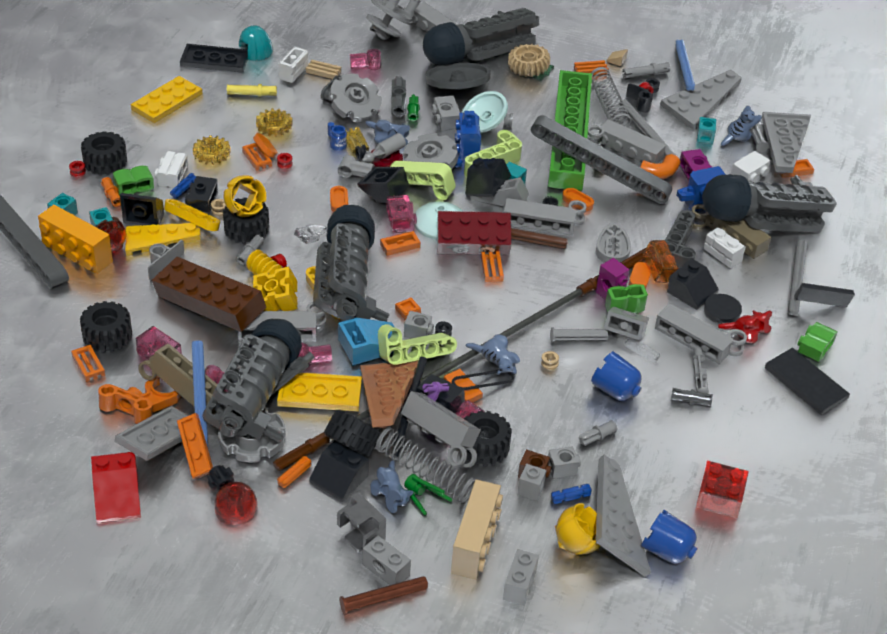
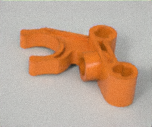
M158 376L145 383V393H142L136 387L124 390L111 384L102 385L98 389L99 408L102 411L121 410L133 415L136 424L151 417L152 413L177 404L182 396L175 390L169 393L156 391L155 388L160 385V377Z

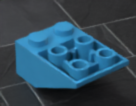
M354 318L338 323V340L352 365L380 358L378 330L385 324L394 327L392 322ZM392 331L388 334V339L391 337Z

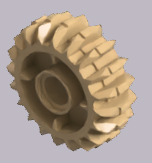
M538 44L520 45L519 47H514L509 53L508 65L511 72H514L515 75L519 74L520 77H538L539 74H544V72L548 71L550 53L543 46L539 47Z

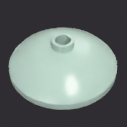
M487 91L473 97L465 105L462 113L464 111H474L480 118V133L494 129L502 122L508 111V103L501 93Z
M430 202L417 209L414 214V226L424 236L437 239L438 211L463 212V210L449 202Z

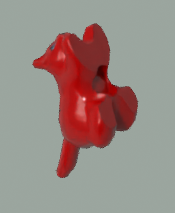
M753 310L752 316L744 315L737 319L736 322L719 324L718 328L723 330H741L747 335L746 343L753 344L758 340L759 333H769L771 331L769 320L772 316V311L768 310L761 313Z

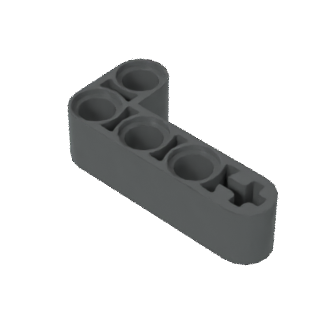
M681 211L662 244L659 259L662 264L679 269L691 258L695 259V250L684 246L693 229L695 214L692 211Z

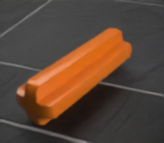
M307 456L299 459L277 478L278 485L282 488L290 485L312 465L311 459Z

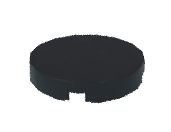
M714 294L705 301L704 312L714 322L721 321V324L736 322L742 313V305L736 298L730 295Z

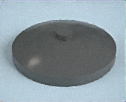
M475 63L439 65L426 72V82L429 85L444 89L459 90L476 87L488 82L491 78L488 67Z

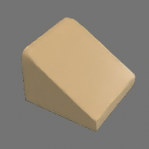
M628 50L612 52L606 62L622 66L627 59Z

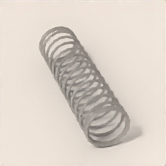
M604 67L594 69L591 72L592 76L600 69L607 71L600 73L608 74L599 77L598 79L607 77L599 83H596L597 80L594 82L595 77L598 75L596 74L591 82L607 119L617 121L627 116L629 120L626 127L628 128L631 124V118L609 70ZM610 84V86L604 89H600L602 86ZM612 88L610 91L602 93L604 90ZM612 91H613V93H612L611 95H609V96H604L606 93H609V92H612ZM615 95L614 98L606 100L608 97ZM613 99H617L614 103L619 104L615 107L609 108L614 103H607ZM616 107H620V108L617 110V111H622L620 114H618V115H613V114H614L615 112H617V111L610 112L612 109H614V108H616Z
M391 427L384 429L376 442V450L380 453L385 452L387 457L392 456L393 461L399 460L400 465L405 464L406 469L412 468L413 473L419 472L420 478L426 476L427 482L433 481V485H439V488H441L442 482L452 470V465L447 467L440 482L434 484L435 478L445 466V460L440 463L433 478L428 480V474L436 466L439 457L437 456L432 460L427 473L421 476V470L429 462L432 453L429 452L426 455L420 469L415 472L414 466L423 457L425 448L419 451L413 466L407 467V462L416 453L418 444L412 447L406 462L401 463L400 459L410 448L412 440H408L405 443L399 458L394 459V454L402 446L405 436L403 435L399 438L392 454L388 455L387 450L396 441L398 431L393 433V428ZM390 430L386 441L381 446L385 434ZM396 434L393 442L389 445L391 439ZM403 438L401 444H400L399 447L396 449L398 443H399L400 440ZM457 469L443 490L446 489L448 495L453 494L454 499L464 503L471 495L475 480L470 478L460 495L455 497L456 490L461 486L466 477V473H464L459 478L454 490L448 493L449 486L454 482L459 473V469ZM470 487L468 493H467V494L465 495V497L463 498L465 492H466V491L468 490V488Z

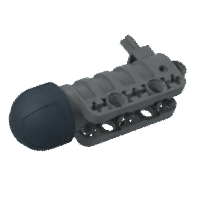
M519 8L506 13L498 11V14L493 15L491 18H481L478 21L467 22L465 25H456L453 22L439 24L425 34L423 51L430 62L439 66L459 63L464 59V56L471 60H483L511 52L514 47H519L520 45H535L536 35L531 33V28L539 26V16H536L535 12Z
M718 175L707 183L702 195L704 208L713 218L734 222L745 219L749 226L761 230L820 233L825 225L824 220L821 218L823 212H833L837 202L825 187L813 186L811 182H803L798 175H795L794 178L791 177L790 181L792 184L787 185L782 183L769 184L767 182L754 183L748 181L742 175Z
M343 205L337 208L329 218L327 242H323L317 249L313 303L320 310L340 318L342 321L357 317L362 319H370L372 317L379 321L387 322L390 314L377 308L376 300L367 296L368 250L372 247L375 239L374 220L368 211L359 205Z
M267 319L261 322L251 335H247L244 338L202 414L203 419L220 429L223 435L234 437L245 436L248 433L259 440L262 434L277 442L281 441L285 432L268 424L271 416L262 411L283 372L299 356L302 347L301 336L292 323L284 319ZM213 409L217 411L215 415L212 414Z

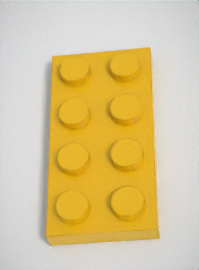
M178 76L130 104L131 110L156 123L196 99L203 92L202 88Z
M316 373L297 374L279 389L277 406L359 412L362 377Z

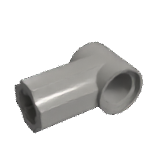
M346 155L343 157L337 171L344 178H349L352 175L364 178L374 168V165L357 161L353 156Z

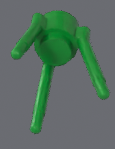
M411 474L404 483L406 489L413 491L410 498L424 516L427 515V512L415 495H422L426 489L452 502V498L444 494L445 491L421 479L416 474Z

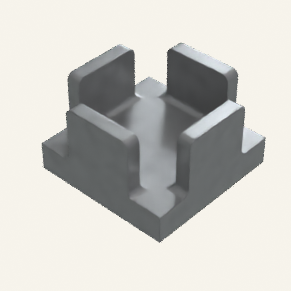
M358 492L351 495L350 504L337 512V525L341 528L350 522L356 528L345 535V541L357 552H360L377 535L384 540L386 539V518Z

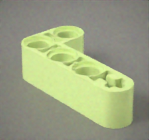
M500 130L497 133L496 145L466 156L464 175L467 176L468 168L477 158L504 159L506 164L519 161L521 159L522 142L510 131Z
M394 161L390 166L404 167L409 184L432 186L435 196L443 201L449 198L456 187L452 170L445 163Z
M382 325L378 330L380 357L393 365L417 361L422 356L432 358L450 354L457 348L456 339L444 333L403 340L401 331L391 325ZM392 331V335L388 339V334ZM412 347L411 352L408 354V349ZM394 350L393 356L389 357L390 353Z

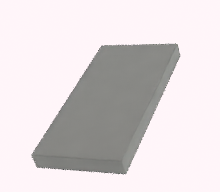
M170 406L115 435L114 442L148 461L182 441L177 420L188 415Z

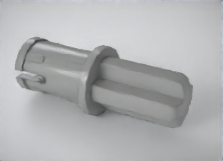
M256 235L249 244L244 246V250L236 257L238 264L246 265L249 255L263 244V237Z
M613 420L600 426L595 425L592 430L579 435V442L581 445L586 446L597 440L602 441L604 437L617 432V425Z

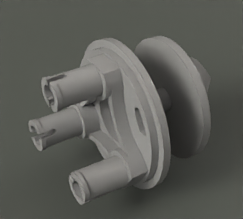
M371 0L386 15L382 20L368 14L366 18L372 23L370 31L377 33L378 37L382 40H388L390 35L400 37L401 33L390 25L392 18L412 25V17L421 2L420 0H410L406 8L398 5L400 0Z

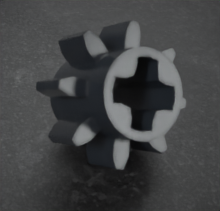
M223 465L215 466L209 471L207 476L209 481L207 483L212 490L216 488L218 492L227 491L234 482L232 477L234 473L230 467L225 469Z

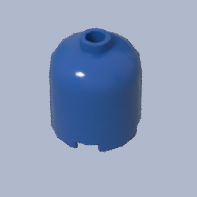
M612 351L603 359L606 363L602 369L597 367L591 382L618 401H626L632 396L636 397L641 391L642 375L636 367Z
M663 510L658 515L650 528L652 533L648 538H644L641 545L644 549L671 564L683 563L687 557L692 559L698 549L695 547L697 540L695 530L666 510Z

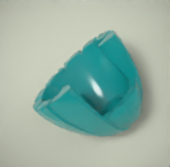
M253 25L242 31L239 47H247L248 44V60L260 61L271 56L273 45L263 28Z

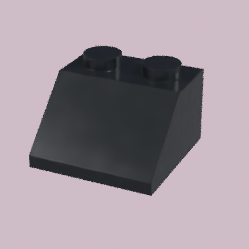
M496 158L475 159L467 170L466 196L494 197L500 187L504 185V182L511 177L505 160Z
M374 167L357 185L376 202L390 204L404 192L409 183L404 167Z
M120 193L123 223L160 225L164 216L162 199Z
M692 258L670 276L667 293L696 310L705 304L708 297L719 291L708 268Z
M334 440L322 452L309 478V482L343 502L369 476V459Z

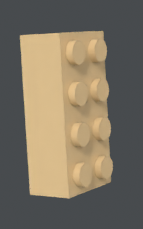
M475 480L453 545L451 574L477 580L479 571H484L485 556L489 555L491 542L489 541L491 538H494L497 525L494 524L500 520L503 495L500 494L501 485Z

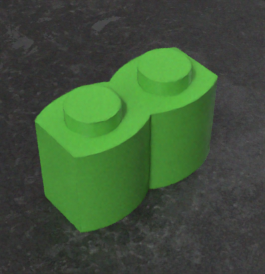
M141 165L132 169L117 170L113 173L114 185L118 188L119 195L120 193L148 192L154 189V179L148 166Z
M633 284L627 287H611L607 291L606 310L608 312L614 306L633 313L643 312L648 296L644 285Z
M816 322L813 326L810 325L805 336L802 335L797 345L800 346L798 352L820 362L833 345L838 331L819 322Z

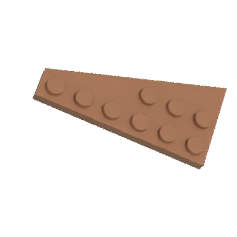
M419 360L393 365L389 362L360 365L372 428H385L394 425L412 384Z

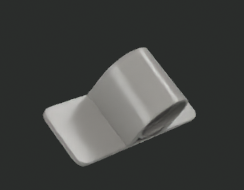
M180 240L172 248L158 243L150 247L151 265L148 267L149 280H152L176 257H181L184 254L183 240Z

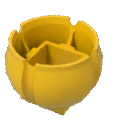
M249 175L233 178L227 184L228 189L224 190L223 198L226 207L231 213H236L239 217L254 216L263 208L262 203L266 202V190L263 184ZM238 188L250 193L244 206L233 200Z
M578 503L564 510L555 526L559 547L576 555L589 554L600 548V545L596 543L597 513L590 506L584 508L585 505L583 503Z

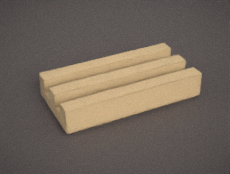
M311 60L306 67V73L333 79L341 73V66Z

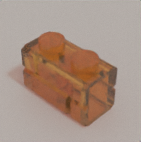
M665 240L650 241L642 255L656 283H668L670 276L678 270L675 258L672 256Z

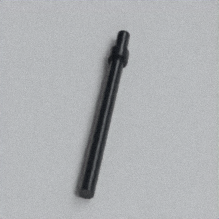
M422 356L419 358L409 394L411 391L417 392V387L420 385L427 362L426 357ZM403 414L398 428V437L393 444L391 454L395 444L401 436H405L409 422ZM402 438V439L400 440V442L398 443L396 449H397V448L399 447V445L401 444L403 438ZM401 447L394 454V459H397L399 457Z

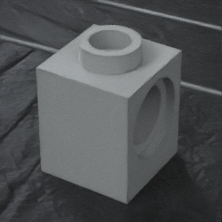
M409 311L404 323V337L412 339L432 335L434 330L432 316Z
M573 446L549 450V466H552V479L577 476L581 460L580 456L575 453Z
M526 464L519 479L517 495L538 501L544 488L546 470Z

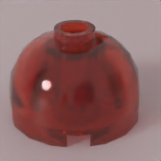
M111 217L113 220L108 222L105 219L95 227L109 234L111 251L117 252L122 249L127 234L122 222L117 217Z
M237 481L229 482L223 485L216 493L214 510L221 522H231V525L237 526L245 524L254 518V514L258 509V502L255 492L249 485Z

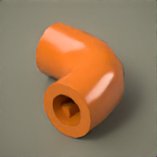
M668 154L662 163H651L643 160L640 168L665 180L673 176L678 170L680 159L674 154Z

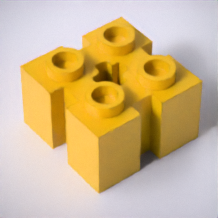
M289 266L276 269L274 274L269 275L268 272L253 275V287L261 290L266 304V308L263 311H292L298 309L297 296L295 294L297 292V279Z

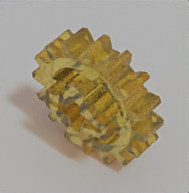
M271 108V111L266 109L265 113L260 112V116H256V127L258 131H262L263 135L267 133L268 136L272 134L275 137L278 134L283 136L284 132L289 133V129H292L293 120L291 114H286L285 110L281 112L280 109H277V111H274L273 108Z
M209 135L207 138L202 137L203 140L197 139V143L193 144V155L195 159H199L200 163L205 161L206 165L209 162L212 165L216 162L220 164L221 160L226 161L227 157H230L231 148L229 141H225V138L219 139L218 136L212 138Z

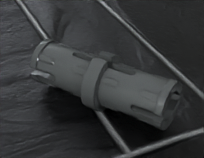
M673 388L671 400L689 403V405L699 404L711 407L713 394L695 392L693 389L689 391Z

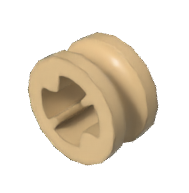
M224 199L212 201L211 210L214 215H223V209L226 206Z
M547 351L542 354L541 364L544 368L553 370L558 367L559 355L557 353Z

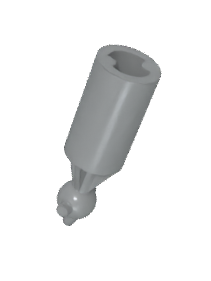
M397 133L378 143L372 153L366 151L362 162L372 164L374 158H385L406 146L405 138L400 133Z

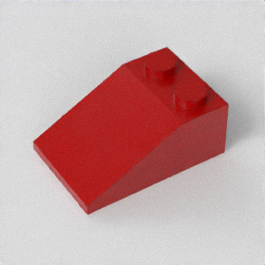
M133 452L91 456L96 522L102 523L141 518L135 454Z

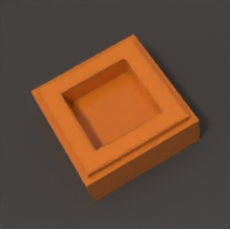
M412 298L395 304V309L404 320H406L409 311L421 313V308Z

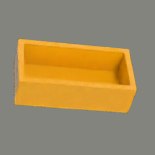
M52 205L38 215L41 240L46 247L55 250L60 255H64L96 274L113 263L108 233L56 205Z

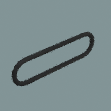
M498 370L456 376L452 379V383L455 384L457 379L494 374ZM511 372L508 373L511 376V379L507 381L494 382L462 388H464V390H470L488 386L507 384L514 381V375Z

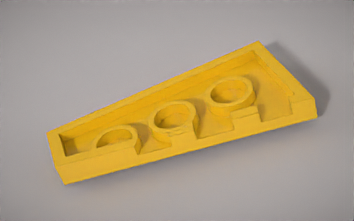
M193 223L126 226V256L133 255L132 252L139 250L142 253L148 252L149 248L157 243L168 246L172 243H178L180 240H183L184 244L201 240L200 227Z

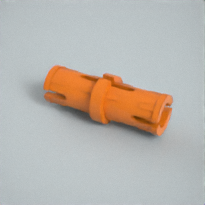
M103 178L100 183L105 190V196L110 199L114 207L121 206L118 188L114 186L111 178Z

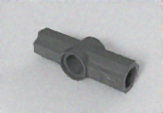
M396 76L392 80L391 114H394L395 117H402L406 114V80Z

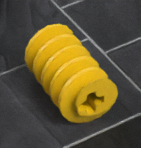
M260 249L253 251L246 262L247 269L254 275L268 272L270 275L274 274L276 269L282 268L281 265L277 264Z

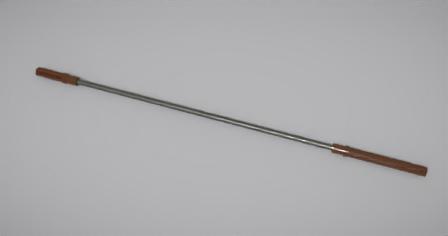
M651 244L620 263L630 269L637 262H642L658 252V248L655 244ZM599 275L586 280V282L577 286L576 290L499 335L507 338L574 298L582 297L589 292L595 291ZM471 350L430 374L439 377L476 356L479 352ZM429 375L423 377V378L421 379L420 384H421ZM369 410L362 412L356 417L362 421L370 417ZM322 432L273 462V466L277 471H281L303 456H307L310 453L313 454L321 447L330 443V438Z

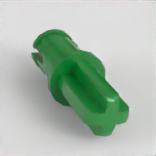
M415 94L409 97V104L407 105L408 120L412 122L418 120V112L420 110L419 97L415 96Z

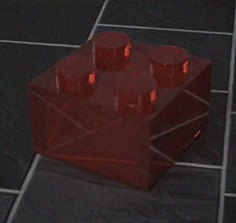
M707 460L696 508L738 518L749 471Z

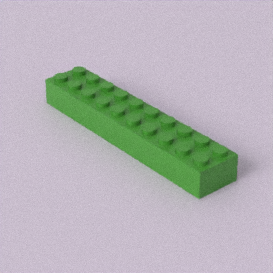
M560 70L554 121L587 138L592 73ZM552 146L548 187L556 189L575 188L582 191L585 163Z

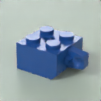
M474 111L459 113V120L456 119L455 123L457 130L455 133V143H458L456 144L457 152L462 161H465L466 156L480 151L481 147L480 118Z
M720 166L692 171L688 186L678 189L676 196L681 202L685 201L692 211L694 205H703L702 195L707 183L718 175L726 174Z

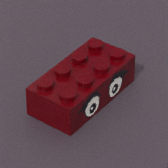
M438 211L437 253L481 254V252H485V254H488V252L496 254V251H499L500 255H510L511 213Z

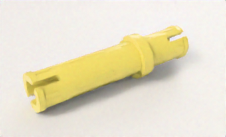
M227 84V95L277 96V86Z

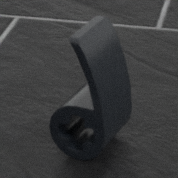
M628 84L626 97L637 100L636 108L638 111L649 112L651 110L653 94L640 86Z

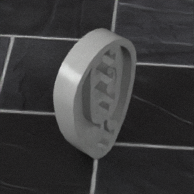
M609 224L598 237L596 245L597 257L603 262H607L612 258L622 262L629 258L631 243L626 231L618 224ZM612 244H615V255H614V256H612V254H611Z

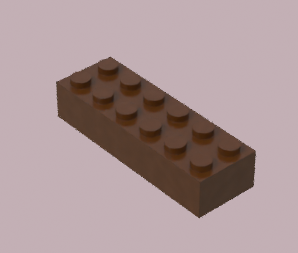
M180 257L172 260L152 279L158 297L240 332L266 308L261 290Z

